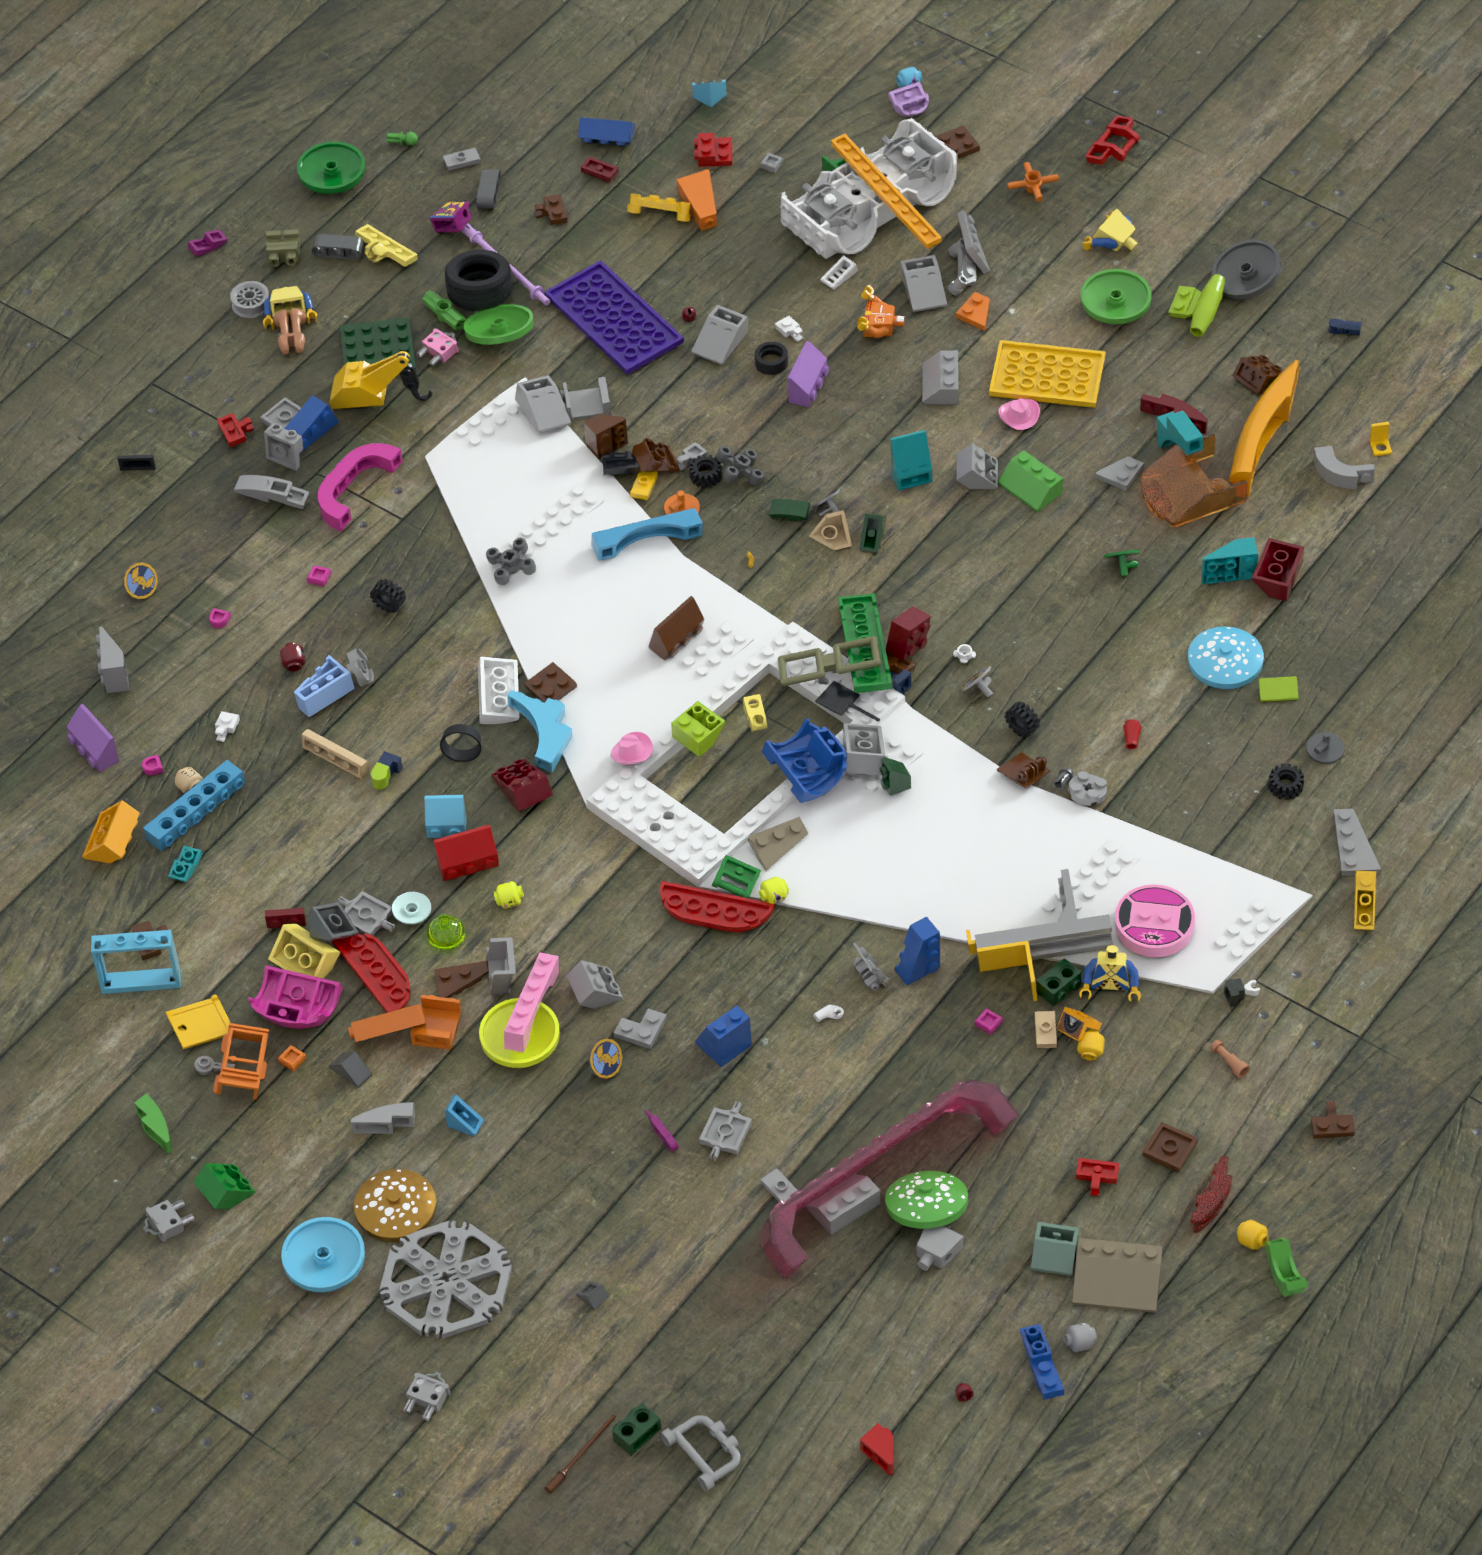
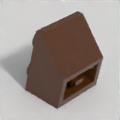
M598 414L584 422L586 446L598 459L602 458V454H609V452H613L628 444L627 425L624 417Z

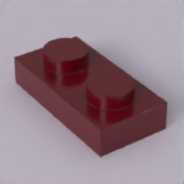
M588 157L581 166V172L610 183L619 173V168Z
M304 908L265 910L267 928H280L283 924L306 926Z

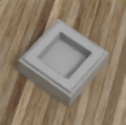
M768 153L760 163V168L776 173L784 163L783 158Z

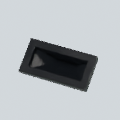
M138 454L117 457L120 471L156 470L154 455Z

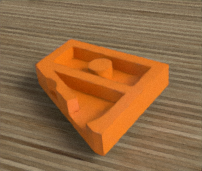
M974 292L956 312V318L985 331L990 298Z

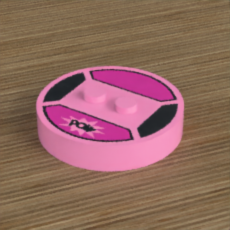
M1163 885L1141 886L1125 894L1117 905L1115 912L1116 934L1121 943L1136 954L1154 958L1170 956L1182 950L1190 942L1194 933L1195 913L1193 906L1182 893L1171 887Z

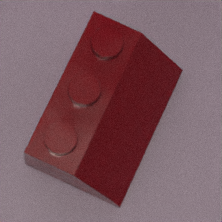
M1268 538L1252 580L1269 597L1287 601L1303 563L1304 547Z

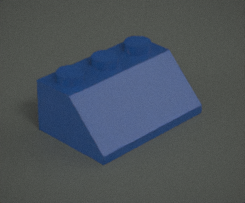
M580 117L578 138H583V142L593 143V139L599 140V143L602 144L616 141V145L626 146V142L631 143L636 123Z

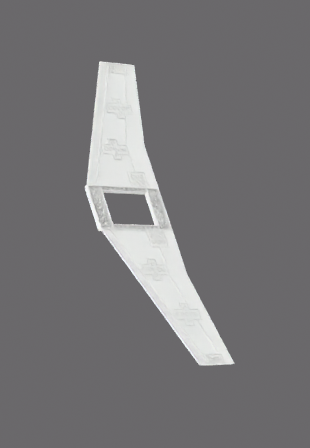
M526 377L519 382L527 381ZM517 383L469 418L425 456V460L527 680L554 662L577 684L574 690L559 700L565 704V716L560 724H566L572 728V739L562 756L587 809L700 889L738 896L720 887L715 888L711 886L725 855H728L761 870L749 899L762 901L758 893L761 890V883L776 876L784 879L789 888L787 898L776 903L777 905L908 931L911 924L927 916L939 930L940 938L968 944L966 930L969 929L971 940H975V935L1058 922L1063 912L1058 878H1061V870L1069 869L1077 919L1109 914L1113 945L1118 947V952L1127 954V960H1130L1138 970L1139 979L1214 994L1226 980L1243 966L1313 896L1031 785L1025 789L998 772V765L912 709L905 702V696L893 688L884 691L859 692V698L853 703L880 718V722L852 707H849L840 716L815 702L833 681L854 691L851 672L838 674L836 670L825 672L824 678L788 686L843 723L881 726L885 757L902 762L911 776V789L890 796L887 790H884L881 786L880 779H882V776L845 773L839 783L828 793L817 799L800 803L791 792L793 784L787 778L723 834L647 780L649 776L684 747V745L672 737L671 722L697 701L720 716L769 673L780 680L777 660L779 656L820 648L822 655L833 653V648L796 623L785 624L686 558L667 536H655L638 540L621 550L616 557L598 561L591 546L593 532L647 520L650 517L630 497L629 493L613 475H603V464L568 425L543 432L537 430L515 400ZM516 538H524L528 544V551L522 554L520 558L533 559L536 564V572L532 575H526L522 570H519L516 573L509 574V582L507 584H497L494 579V572L501 568L502 564H490L486 558L487 550L494 547L503 553L505 550L513 549V541ZM692 596L704 617L703 630L699 635L690 637L691 641L685 647H679L678 653L673 658L669 656L666 660H663L648 648L653 630L685 600ZM842 655L843 666L849 665L848 658ZM815 656L785 662L787 678L817 672ZM842 730L835 737L840 741L841 745L843 746ZM631 732L646 734L653 744V752L648 759L633 765H622L611 759L610 754L613 747L624 735ZM800 817L808 834L765 871L747 840L748 837ZM722 876L721 880L726 881L732 885H735L743 890L747 889L746 886L737 883L731 879H728L724 876ZM1145 885H1163L1182 893L1192 904L1195 913L1194 933L1190 942L1175 954L1157 958L1145 957L1126 948L1116 934L1115 912L1119 901L1129 891ZM1106 949L1045 959L1060 962L1065 958L1075 966L1086 967L1093 958H1097L1098 952H1106Z

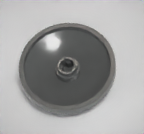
M1246 240L1230 246L1219 255L1213 265L1212 275L1219 274L1225 278L1223 290L1225 297L1238 300L1248 299L1262 294L1276 282L1281 272V258L1276 248L1270 243L1262 240Z

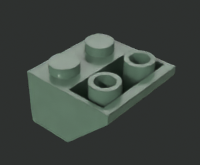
M1038 1222L1034 1239L1031 1270L1072 1276L1078 1248L1079 1228Z

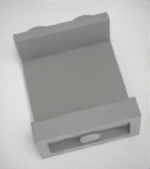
M605 377L598 378L599 388L568 392L566 382L563 383V390H560L562 400L565 401L564 405L570 420L595 417L598 414L611 415Z

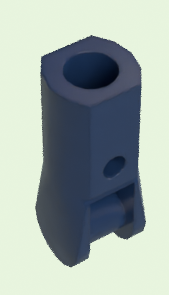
M1335 318L1329 320L1328 331L1332 334L1360 335L1361 322L1344 321Z

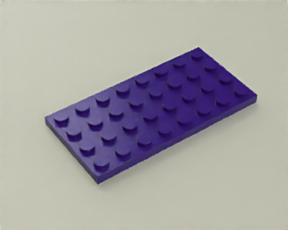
M601 260L544 291V295L627 375L684 343V337Z

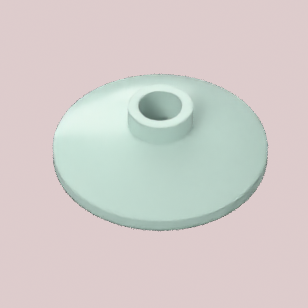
M406 892L394 900L392 912L394 917L401 923L418 924L430 915L431 903L422 893Z

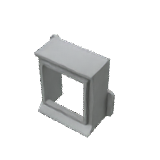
M513 937L490 938L489 947H486L485 953L486 961H488L491 994L511 993L512 975L516 974Z

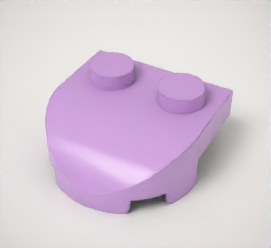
M920 82L888 93L895 111L904 117L922 114L928 106L929 96L928 93L925 94Z

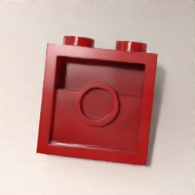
M698 133V138H694L695 148H698V150H694L695 160H698V167L733 166L732 137L715 138V133Z

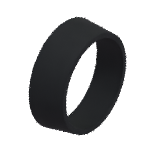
M452 725L443 733L440 741V750L447 758L454 761L468 762L474 760L481 753V736L475 728L469 725ZM461 733L473 737L478 744L471 749L460 750L450 746L445 738L451 734Z

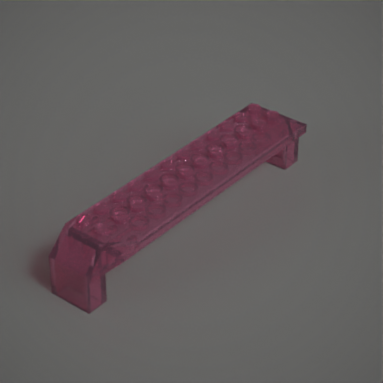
M971 1079L964 1083L959 1081L950 1091L941 1093L936 1097L935 1101L932 1103L928 1102L922 1106L916 1114L912 1113L907 1116L900 1125L898 1123L887 1130L886 1134L883 1136L881 1134L873 1139L872 1143L867 1147L864 1145L859 1148L851 1158L849 1156L839 1162L837 1167H831L825 1171L818 1180L815 1178L810 1181L802 1191L798 1189L790 1195L789 1199L786 1201L782 1200L776 1204L774 1209L769 1212V1218L762 1225V1249L784 1279L798 1270L809 1258L792 1235L796 1212L942 1114H977L992 1137H994L1019 1116L1000 1088L994 1084Z

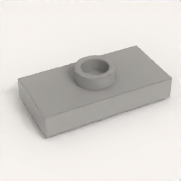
M476 148L443 156L448 171L481 163Z
M777 1168L761 1179V1184L786 1210L802 1200V1194Z

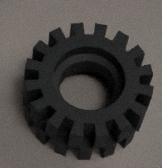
M703 454L702 458L699 455L697 459L693 458L692 462H690V480H692L693 484L696 483L697 487L702 485V488H705V485H708V488H711V484L716 486L717 482L719 483L722 479V464L716 457L713 458L712 455L706 457V454ZM705 469L711 470V472L702 473L700 471Z
M380 579L370 592L372 602L377 603L376 606H380L381 610L386 609L388 613L390 611L391 613L397 612L406 600L405 591H402L403 588L401 586L398 587L396 582L393 584L392 580L388 582L387 579Z
M1016 702L1005 712L1004 718L1006 723H1009L1008 727L1012 728L1014 733L1017 732L1018 736L1022 735V738H1028L1040 726V719L1037 718L1038 715L1034 714V709H1030L1028 704L1025 706L1024 702Z
M1281 764V767L1277 765L1275 769L1271 770L1269 775V791L1273 792V796L1276 797L1278 795V799L1285 797V800H1288V797L1295 799V795L1298 797L1302 793L1304 774L1301 769L1297 770V766L1294 765L1292 768L1291 764H1288V766ZM1282 779H1289L1294 783L1282 784L1279 781Z

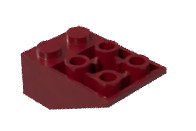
M526 759L516 760L512 765L501 767L491 774L511 805L519 811L553 796L547 775Z

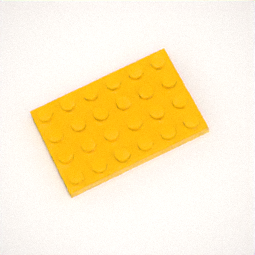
M1000 340L989 388V396L1032 399L1038 402L1096 408L1106 352Z

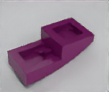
M220 229L204 232V238L188 241V248L195 256H200L227 243L228 239Z

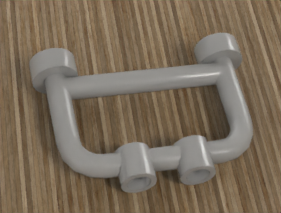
M698 1415L690 1418L673 1430L667 1428L660 1432V1438L667 1447L677 1442L704 1473L698 1477V1482L706 1492L715 1487V1481L734 1470L741 1460L740 1453L736 1448L739 1446L737 1439L733 1435L728 1438L725 1436L726 1428L720 1420L714 1423L709 1417ZM697 1424H704L711 1436L717 1438L721 1443L724 1451L732 1456V1460L715 1472L682 1435Z

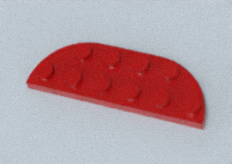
M662 881L660 886L662 904L671 916L685 923L738 933L752 930L765 923L775 909V904L665 881Z
M367 933L365 935L358 934L331 940L333 946L340 951V955L386 1013L407 1006L411 992L408 976L380 940Z

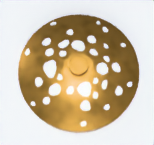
M389 1169L371 1176L358 1189L354 1200L355 1217L360 1228L372 1238L384 1242H400V1238L406 1239L405 1236L427 1228L435 1216L437 1207L435 1192L428 1180L422 1175L406 1169Z

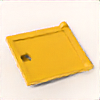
M217 995L211 996L210 999L166 1012V1016L183 1049L223 1038L228 1033L229 1023H231Z

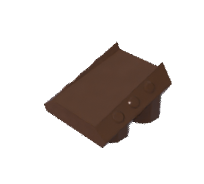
M645 438L642 443L633 446L632 454H634L638 462L640 472H679L680 468L670 447L664 443L659 442L655 444L651 439Z

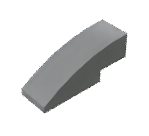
M414 1102L397 1103L374 1108L352 1118L353 1134H393L394 1127H414Z

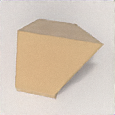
M844 510L826 514L809 537L832 550L852 546Z

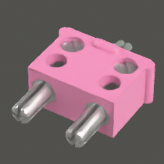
M433 329V332L422 341L423 348L417 352V356L421 358L428 352L434 356L429 361L430 365L434 366L439 360L445 363L451 356L459 352L457 341L454 338L455 334L453 332L450 334L443 333L438 329Z

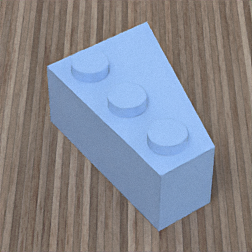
M330 655L321 667L318 666L315 669L316 673L311 678L308 677L294 691L298 708L308 717H311L355 689L350 672Z

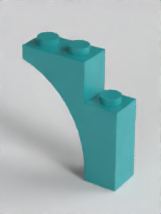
M1183 410L1177 413L1172 411L1158 416V446L1163 448L1176 443L1186 455H1190L1203 450V435Z

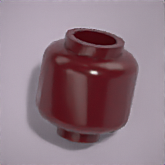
M291 642L287 643L280 650L281 664L285 669L294 672L304 666L306 660L302 646Z

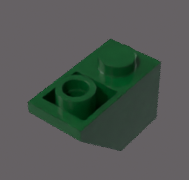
M887 757L882 758V766L880 767L882 775L880 783L882 788L887 790L890 796L911 789V776L902 762Z

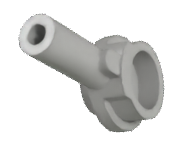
M209 1056L198 1057L194 1063L196 1071L201 1075L221 1071L222 1063L214 1062ZM227 1063V1067L235 1068V1064Z

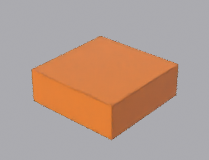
M290 1045L278 1057V1062L294 1072L307 1057L305 1053Z

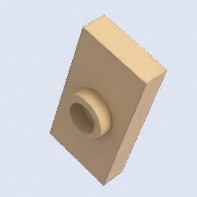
M1055 1011L1035 1012L1037 1048H1057Z

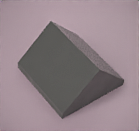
M339 902L315 906L310 909V937L331 941L358 935V930Z

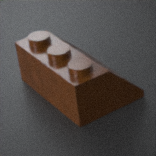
M690 596L653 630L648 648L663 660H666L669 656L673 658L678 653L679 647H685L691 641L690 637L699 635L703 630L704 617L694 597Z

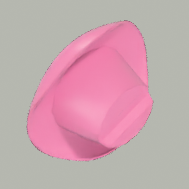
M1019 398L999 407V416L1006 425L1018 430L1032 427L1040 415V407L1032 399Z
M642 732L628 733L613 747L610 757L622 765H633L643 762L653 752L652 741Z

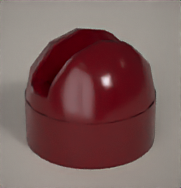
M689 306L683 309V320L692 322L696 319V311L693 307Z
M960 1383L955 1389L957 1399L962 1402L970 1400L974 1395L971 1386L967 1383Z

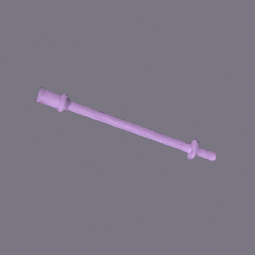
M470 224L464 226L462 233L470 239L472 244H479L484 250L496 252L482 239L483 235L481 232L476 231ZM510 264L511 274L530 291V298L534 300L539 299L544 305H549L550 300L543 294V287H535Z

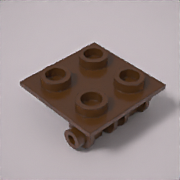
M1022 752L997 768L998 772L1025 789L1050 773L1051 770L1046 768L1047 759L1045 757H1038L1036 760H1033Z

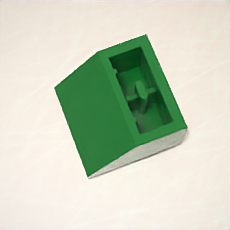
M205 1163L193 1181L215 1209H231L256 1192L250 1185L249 1180L244 1178L239 1172V1168L234 1164Z

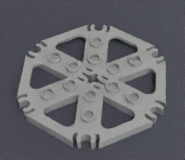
M449 1220L405 1236L406 1239L400 1238L402 1247L393 1245V1251L391 1249L389 1251L379 1289L382 1299L389 1298L383 1301L384 1306L388 1312L421 1336L423 1331H425L426 1337L429 1336L431 1331H436V1338L439 1339L442 1335L443 1339L489 1324L488 1320H493L491 1311L499 1314L500 1308L503 1309L512 1272L511 1260L503 1261V1259L508 1258L505 1248L470 1223L468 1230L466 1222H463L461 1228H456V1221H452L451 1228H449ZM437 1233L444 1234L445 1240L440 1260L418 1246L417 1242L422 1238ZM474 1237L490 1248L488 1254L462 1262L468 1238ZM397 1261L404 1262L421 1275L400 1283L391 1281ZM498 1273L500 1274L497 1292L494 1295H487L471 1283ZM444 1276H447V1278H449L448 1282H445V1280H443ZM430 1296L426 1315L421 1319L415 1318L401 1307V1305ZM453 1298L474 1313L472 1317L455 1323L447 1321Z

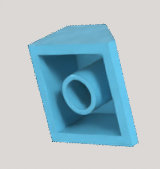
M463 795L425 796L427 838H441L466 831L467 818Z

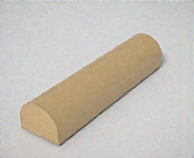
M309 729L302 733V748L360 779H363L368 774L371 767L369 761Z

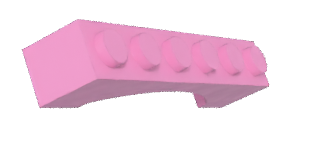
M539 953L504 1030V1049L524 1053L530 1040L532 1025L541 1000L550 986H554L558 977L559 956Z

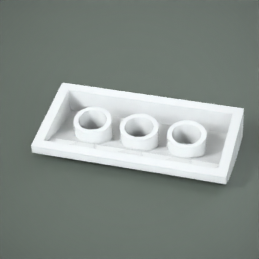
M480 657L478 664L480 724H503L519 720V712L508 706L507 699L510 690L518 692L517 660Z

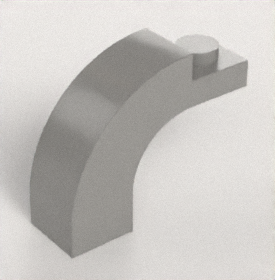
M1332 446L1314 448L1313 462L1315 469L1328 483L1341 488L1357 489V483L1374 482V464L1346 465L1336 459Z

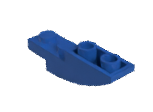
M1041 1325L1021 1328L1020 1334L1037 1389L1038 1391L1040 1390L1043 1399L1064 1395V1388L1053 1363L1052 1353Z

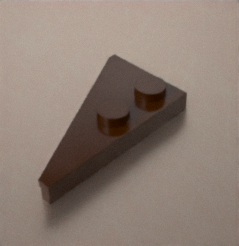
M488 961L434 969L438 995L443 998H448L455 993L458 995L464 989L480 982L482 977L489 973Z

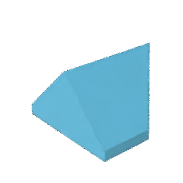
M722 80V82H702V84L697 85L692 83L693 98L709 107H713L727 95L726 80Z

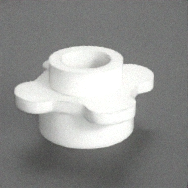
M967 644L960 645L953 653L955 657L960 659L961 663H967L969 659L976 657V653Z

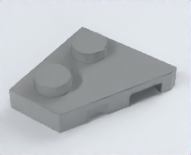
M1127 456L1097 471L1095 478L1127 491L1144 468V463Z

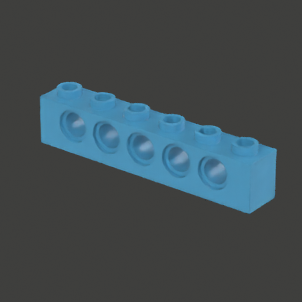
M228 760L223 762L143 827L145 839L160 851L169 847L177 838L184 835L188 829L199 823L204 816L212 812L215 807L227 800L231 794L245 784L243 771Z

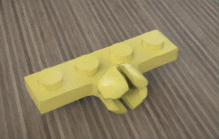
M368 224L355 231V236L367 243L365 246L366 257L374 263L389 257L406 267L417 260L416 253Z

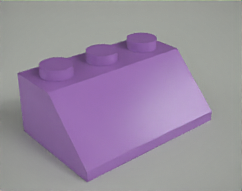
M806 341L788 376L789 403L810 407L812 401H815L818 388L821 389L824 376L827 377L829 373L827 358L809 341Z
M84 704L79 705L67 725V739L71 745H76L80 755L87 758L92 768L95 767L99 772H102L119 762L114 738Z

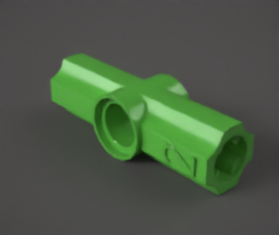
M429 290L425 293L422 302L437 315L440 322H446L454 330L460 331L464 328L466 318L452 307L448 299H442L434 291Z

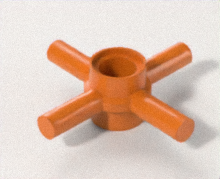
M1025 162L1023 164L1026 172L1024 180L1007 183L1008 190L1025 187L1028 193L1034 194L1037 202H1041L1043 200L1040 192L1042 184L1059 181V176L1055 174L1041 177L1038 171L1032 170L1029 162Z

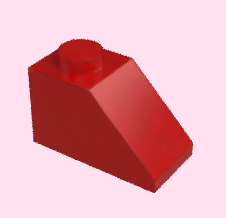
M877 1423L860 1438V1450L887 1474L892 1476L894 1474L893 1434L888 1428H883Z

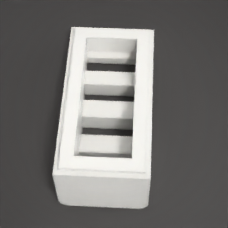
M843 256L820 280L834 290L858 271L857 265ZM831 278V279H832L833 281H835V282H834V283H831V282L828 281V280Z

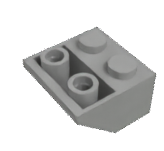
M973 443L957 453V481L969 489L998 488V460L983 451L982 448L977 447Z
M581 960L566 975L581 1006L595 1009L623 998L619 990L620 988L614 980L612 971L606 966Z

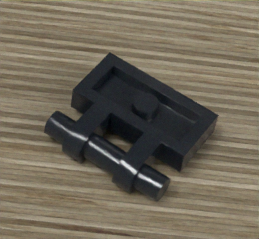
M631 451L602 454L603 475L639 473L638 462Z

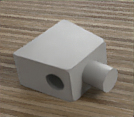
M945 1226L924 1229L917 1243V1256L921 1258L917 1263L918 1266L925 1271L931 1265L944 1268L963 1249V1236Z

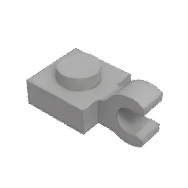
M696 442L682 450V456L676 459L680 463L678 465L680 470L684 471L689 463L692 462V459H697L699 455L702 458L703 454H706L707 457L708 451Z

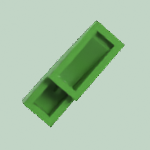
M146 1093L134 1102L137 1115L142 1118L143 1131L170 1154L172 1153V1146L166 1121L161 1110Z

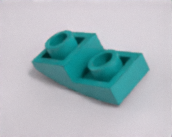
M183 846L178 860H174L168 877L187 883L194 873L203 852L199 849Z

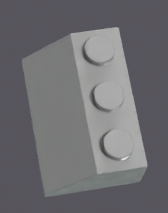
M958 350L939 351L922 363L923 405L958 404Z
M855 1174L806 1205V1208L826 1231L832 1235L879 1205L880 1189L868 1176Z

